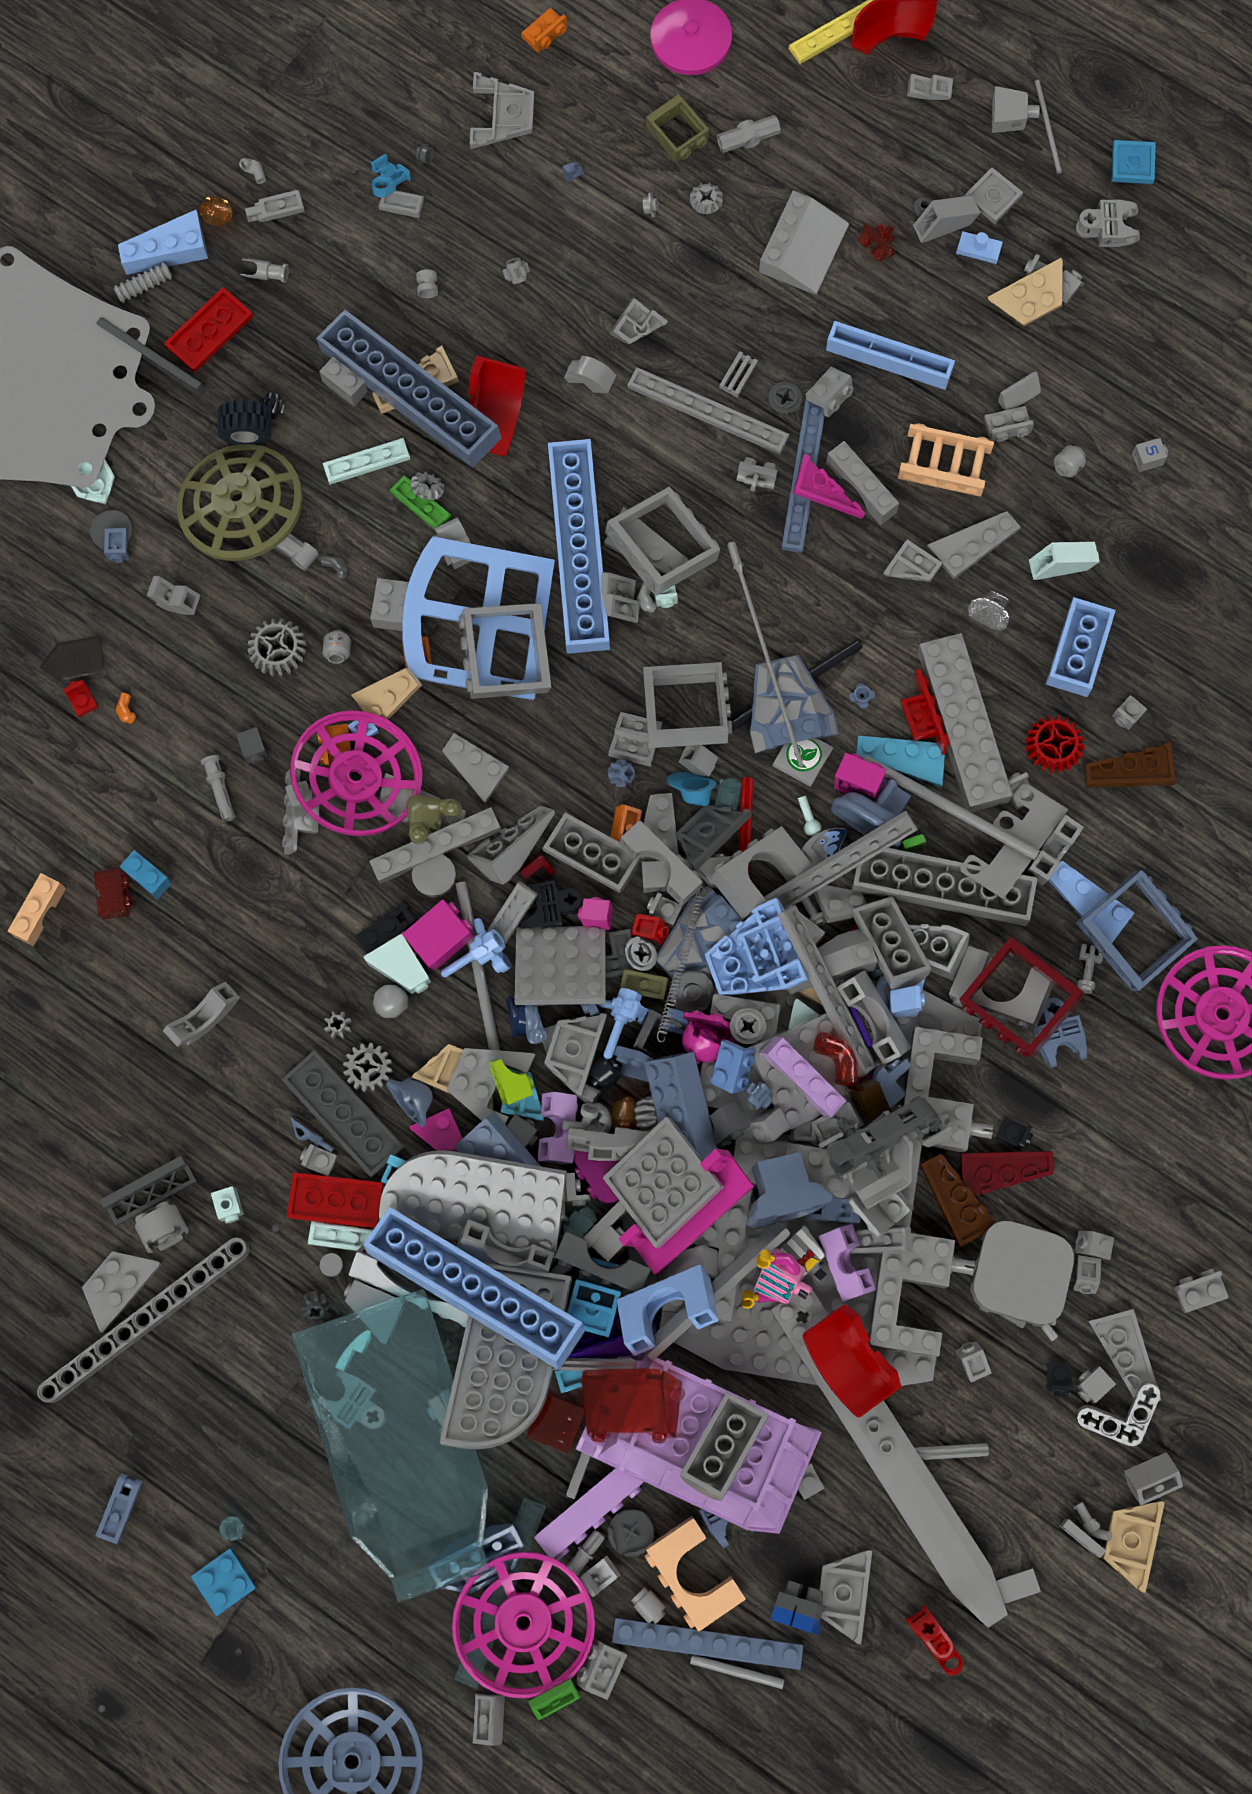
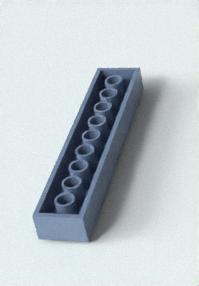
M344 310L316 338L321 352L330 359L334 356L361 377L369 389L472 468L500 441L501 435L497 424L348 311Z

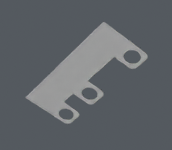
M1023 783L1013 797L1017 802L1030 809L1029 812L1021 820L1008 811H1002L993 822V825L1039 850L1068 809L1029 784ZM1024 789L1031 790L1034 794L1033 800L1030 802L1023 801L1020 798V792ZM1002 817H1010L1013 820L1014 825L1011 829H1004L1000 826L999 822ZM1004 844L990 865L978 857L970 855L961 865L960 870L969 878L1004 899L1032 859ZM971 861L978 862L981 866L980 872L977 874L969 873L967 871V864Z

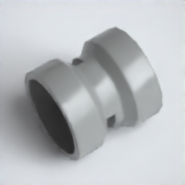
M428 269L417 272L416 280L419 283L417 287L418 296L421 298L437 296L438 287L435 284L437 273Z

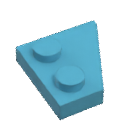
M509 1069L515 1074L524 1073L519 1070ZM528 1072L526 1076L531 1078L534 1086L532 1089L533 1095L510 1105L502 1103L500 1113L511 1116L516 1114L522 1118L527 1117L533 1120L544 1121V1117L541 1116V1106L531 1072Z

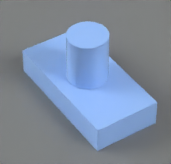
M962 231L956 254L997 264L1003 242L990 239L983 232L975 235Z

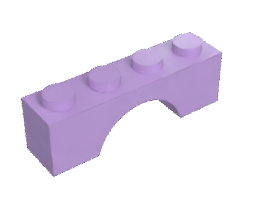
M774 1036L760 1052L775 1069L787 1076L800 1088L807 1097V1101L822 1116L832 1118L846 1102L783 1037Z

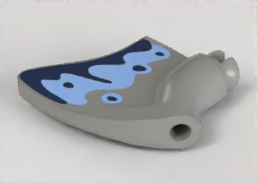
M833 828L819 832L804 844L801 851L812 865L815 866L840 851L847 831L845 828Z

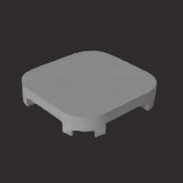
M1011 1221L995 1223L984 1233L981 1239L982 1245L973 1283L970 1287V1293H972L974 1301L981 1310L987 1313L993 1312L1030 1323L1032 1326L1042 1327L1054 1322L1061 1315L1064 1308L1073 1269L1074 1253L1071 1245L1064 1238L1056 1234Z

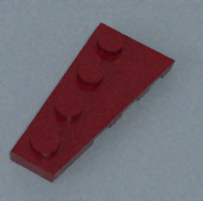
M1053 1151L961 1153V1180L969 1187L974 1196L1054 1174Z

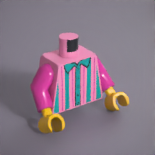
M775 1248L771 1254L768 1250H762L760 1256L756 1258L757 1266L762 1268L754 1288L756 1293L753 1294L752 1291L745 1290L742 1293L741 1305L743 1308L749 1309L754 1306V1301H757V1303L772 1301L788 1304L795 1294L806 1300L812 1291V1287L801 1282L805 1274V1268L798 1264L792 1254L784 1253L778 1248Z

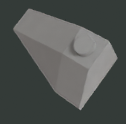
M928 924L908 925L932 968L931 972L954 981L966 953L970 934L949 925H941V927L929 926Z

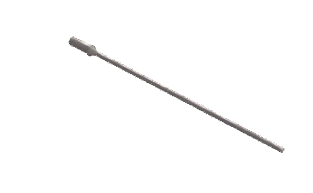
M730 542L727 546L734 565L733 568L738 572L799 767H803L799 749L743 575L744 565L741 562L736 543Z

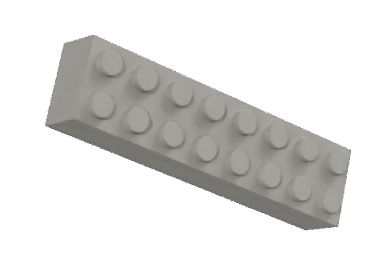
M962 633L921 643L917 651L923 673L927 676L929 682L928 689L930 695L933 694L935 698L936 713H940L942 717V730L948 734L950 740L947 751L965 809L969 812H974L1008 803L1013 795Z
M887 848L856 867L852 890L883 898L893 896L894 900L1027 926L1031 917L1037 878L1021 875L1005 898L1002 899L963 874L960 870L963 864L961 862ZM967 864V871L969 873L977 874L980 872L981 866Z

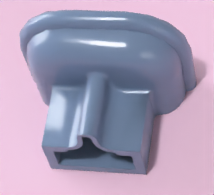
M884 779L876 799L857 792H848L842 797H837L833 800L831 812L847 822V825L866 835L901 814L909 803L911 795L901 790L894 780ZM901 840L889 848L898 850Z
M800 1152L757 1162L751 1169L760 1197L750 1206L746 1224L748 1227L757 1228L809 1215L831 1202L832 1195L826 1193L821 1184L809 1181Z

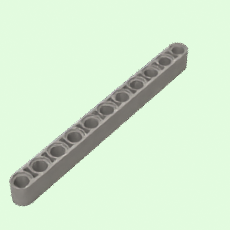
M232 1238L41 1383L37 1390L38 1397L42 1401L49 1403L61 1400L244 1260L250 1252L248 1243L240 1238ZM241 1243L243 1246L242 1252L234 1255L233 1246ZM223 1257L224 1266L216 1269L214 1267L215 1260ZM204 1271L206 1274L205 1280L202 1283H197L196 1274ZM185 1285L187 1293L184 1297L179 1298L177 1290L180 1286ZM166 1299L168 1308L166 1311L161 1312L158 1305L162 1300ZM144 1314H148L150 1318L146 1326L140 1324V1318ZM125 1328H129L131 1331L130 1338L124 1341L121 1333ZM109 1342L112 1350L108 1355H105L102 1348L105 1343ZM87 1357H91L93 1360V1365L90 1369L84 1367V1360ZM72 1371L74 1380L67 1384L65 1375L67 1372ZM52 1385L55 1388V1394L52 1398H48L46 1390Z

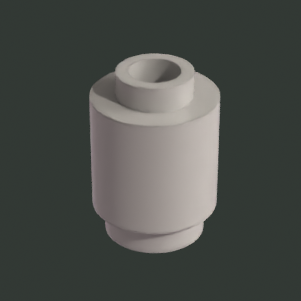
M645 1587L631 1600L635 1604L633 1607L648 1624L651 1621L656 1624L665 1615L663 1612L665 1605L651 1590L648 1591Z

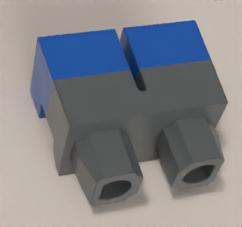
M788 1581L785 1592H779L770 1620L819 1635L821 1629L819 1622L821 1614L826 1607L821 1605L823 1591L809 1587L806 1599H802L800 1595L803 1585Z

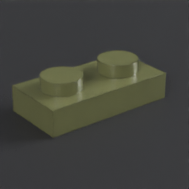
M624 969L620 989L626 988L642 996L664 1000L668 978Z

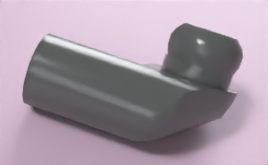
M323 555L322 566L333 567L337 571V578L346 579L349 567L343 559Z

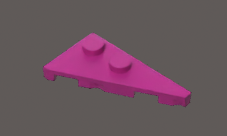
M805 454L801 462L793 494L862 519L865 512L861 509V506L856 501L852 502L844 494L845 491L833 479L829 478L822 468L819 469L810 460L811 457Z
M449 1108L427 1118L423 1128L417 1123L409 1126L411 1131L437 1151L458 1152L454 1146L463 1139Z

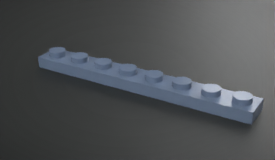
M615 1618L612 1643L798 1670L801 1669L803 1652L802 1644L704 1630L698 1632L697 1629L655 1623L648 1624V1622Z

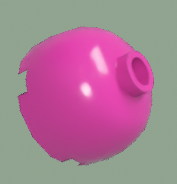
M690 1021L684 1031L682 1045L687 1053L694 1051L698 1064L700 1062L709 1063L717 1060L721 1041L727 1039L724 1036L722 1039L717 1037L718 1031L706 1024L696 1021L693 1025L692 1021Z

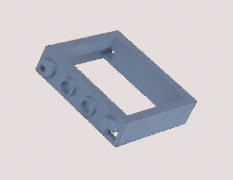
M1142 870L1134 871L1076 922L1131 991H1140L1198 939L1191 930L1192 926L1180 918L1181 913L1179 910L1167 902L1165 893L1157 889L1152 883L1153 879L1151 876H1147ZM1133 883H1136L1181 938L1139 976L1092 920Z

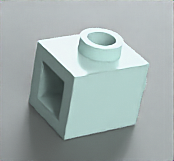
M231 1186L211 1193L217 1217L220 1221L232 1223L239 1220L238 1216L244 1215L235 1187Z

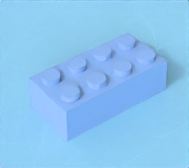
M1075 597L1073 598L1068 609L1046 685L1088 697L1093 687L1116 610Z

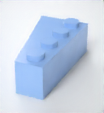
M197 209L118 244L121 263L126 275L145 270L149 271V268L154 269L155 265L160 266L161 262L166 263L168 267L208 259L201 220Z

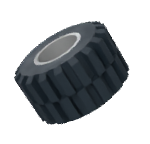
M234 400L220 405L218 409V437L234 445H259L271 439V409L265 404L251 400Z

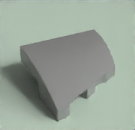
M633 298L609 334L626 344H631L659 327L664 326L668 321L654 310L650 311Z

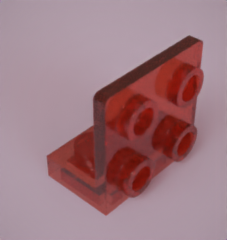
M547 1395L542 1410L530 1425L527 1438L570 1454L586 1409Z

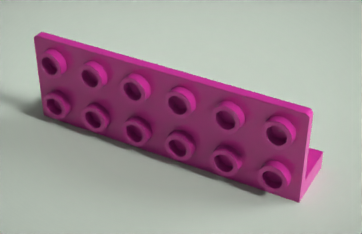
M715 1149L700 1163L704 1171H710L715 1174L724 1188L660 1248H655L638 1224L631 1226L618 1238L623 1246L635 1247L654 1275H658L754 1187L728 1150Z

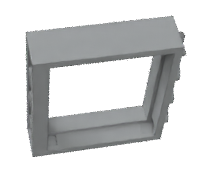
M670 486L610 519L605 530L607 536L655 596L717 561L720 552L718 543L711 539L707 534L706 528L699 524L691 509L683 504L679 494L674 492ZM666 503L705 552L661 576L623 527Z
M541 603L463 609L461 616H459L458 625L459 629H463L464 637H461V648L466 653V658H463L464 671H468L469 679H466L467 691L470 692L471 699L549 692L551 680ZM530 614L538 682L480 686L471 618Z
M721 662L643 667L649 748L728 743V734H732V722L727 721V717H730V704H726L725 701L729 700L728 687H724V684H727V673H722ZM716 682L720 726L657 730L653 686Z

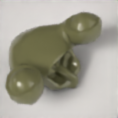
M424 795L410 796L407 800V816L409 821L408 834L411 841L415 844H423L428 839L429 834L441 829L443 814L448 817H457L461 814L462 807L460 803L455 799H437Z

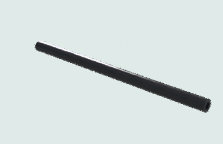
M856 639L808 670L813 680L861 650V643ZM752 707L730 720L732 722V732L752 720ZM706 744V745H703V746H704L705 748H708V747H710V746L713 745V744Z

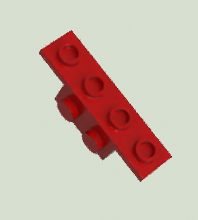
M916 669L914 680L920 695L902 699L900 704L913 740L918 741L935 736L941 755H944L948 745H950L948 734L942 730L943 721L940 713H936L935 698L933 694H929L927 676H923L921 669Z

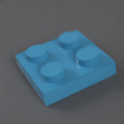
M1114 140L1112 149V182L1153 184L1155 180L1156 142Z
M232 1548L191 1576L216 1616H219L257 1588Z

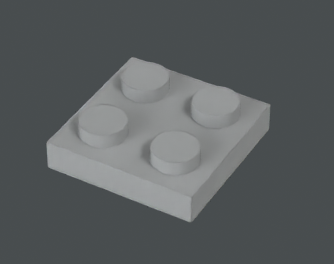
M991 167L964 196L972 195L981 214L996 224L1022 197L1023 192Z

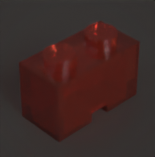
M121 869L94 872L95 888L101 894V897L96 898L98 915L103 920L129 916V909H132L130 896H127L126 888L130 887L128 875H125Z

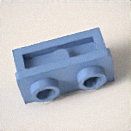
M728 1040L721 1041L710 1083L732 1094L744 1091L749 1083L748 1077L751 1067L755 1062L753 1055L756 1049L753 1047L743 1048Z

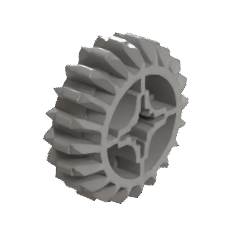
M272 618L270 625L264 621L263 628L256 627L258 633H251V637L254 640L248 641V645L251 647L248 649L249 655H252L250 657L251 662H256L255 667L257 669L262 668L261 671L264 674L269 671L270 675L274 676L276 671H278L279 676H283L284 670L291 674L290 668L298 669L296 662H303L301 655H306L304 647L307 644L303 640V633H299V627H293L290 621L285 624L284 620L280 619L279 623L276 624L275 619ZM288 636L294 640L292 651L286 646ZM262 644L268 649L266 659L261 656ZM278 645L281 646L280 649H277V650H274V649H273V647H275V646H277V647H278ZM279 658H285L284 660L277 661Z

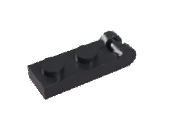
M403 902L395 910L355 936L367 954L397 937L419 920L417 915L412 914L410 911L411 907L408 902ZM401 915L406 919L402 923L397 919Z

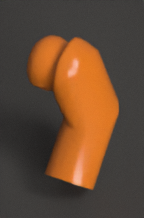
M121 693L116 713L122 722L132 724L136 719V715L130 712L128 708L131 695Z

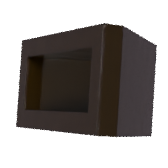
M864 1077L846 1087L847 1093L871 1123L884 1111L891 1113L889 1104L878 1081Z

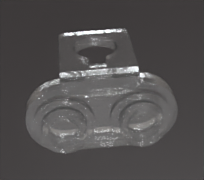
M990 590L984 599L977 598L969 604L968 613L974 620L994 630H1003L1009 623V615L1003 610L1008 604L1009 599ZM992 597L997 598V599L1001 600L1002 602H999V601H998V603H997V602L993 601L994 599H993Z

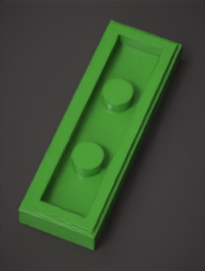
M405 475L390 489L391 494L433 529L447 523L451 518V514L436 501L426 500L417 496L411 489V480Z

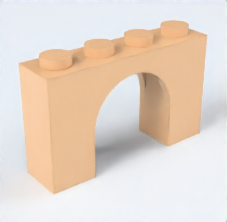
M691 1516L645 1547L648 1552L645 1558L652 1568L657 1566L661 1573L658 1575L659 1580L665 1588L669 1586L674 1594L670 1597L677 1608L681 1606L684 1608L687 1614L683 1617L690 1628L696 1627L699 1632L746 1599L731 1576L704 1593L689 1592L679 1584L676 1570L680 1558L687 1551L706 1539L702 1530Z

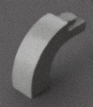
M226 982L211 988L203 1001L194 1010L168 1024L163 1032L177 1047L185 1043L190 1045L219 1023L234 1007L240 997Z

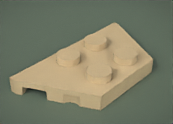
M1060 258L988 296L989 302L998 306L1003 312L1016 319L1023 326L1062 307V259Z
M448 1044L418 1072H415L412 1075V1079L449 1093L446 1089L463 1050ZM493 1096L487 1107L493 1110Z
M1162 1501L1112 1511L1108 1529L1112 1533V1539L1106 1541L1104 1548L1106 1551L1102 1557L1133 1586L1146 1593L1165 1503Z

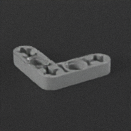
M1149 1380L1141 1383L1126 1419L1091 1405H1083L1077 1411L1078 1423L1088 1430L1128 1446H1137L1144 1437L1160 1399L1159 1386ZM1151 1387L1155 1395L1150 1394L1147 1400L1148 1404L1144 1402L1146 1398L1144 1390H1149ZM1137 1408H1144L1147 1411V1416L1143 1419H1138L1134 1416V1411ZM1088 1412H1091L1092 1417L1097 1420L1099 1415L1102 1416L1099 1420V1426H1096V1421L1093 1419L1084 1421L1082 1414L1086 1415ZM1105 1421H1115L1117 1424L1116 1428L1113 1431L1105 1430L1103 1428ZM1121 1424L1124 1425V1431L1131 1432L1132 1429L1135 1430L1137 1437L1133 1436L1132 1439H1128V1434L1121 1431V1435H1118Z

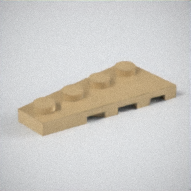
M442 345L430 357L427 355L420 360L421 363L418 365L448 387L459 382ZM375 392L372 393L381 414L395 409Z

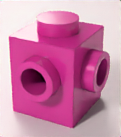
M592 897L591 899L583 900V906H580L578 910V918L584 927L610 930L614 909L610 900Z

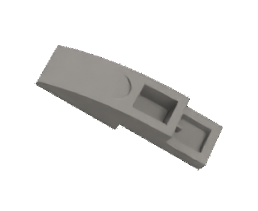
M616 1127L615 1134H608L605 1132L569 1128L567 1149L589 1152L588 1160L620 1161L651 1131Z

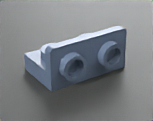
M616 1045L613 1055L616 1056L615 1061L622 1064V1075L649 1082L644 1062L654 1059L640 1051Z

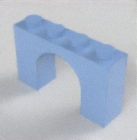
M701 1265L691 1267L686 1271L617 1299L624 1344L634 1356L655 1348L652 1321L656 1312L670 1301H685L688 1318L697 1329L719 1321L710 1276Z

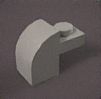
M581 356L580 360H572L564 379L568 383H584L593 393H608L616 374L604 363L588 356Z
M153 576L147 593L149 598L157 602V606L168 611L186 615H194L201 596L187 586H174L160 576Z

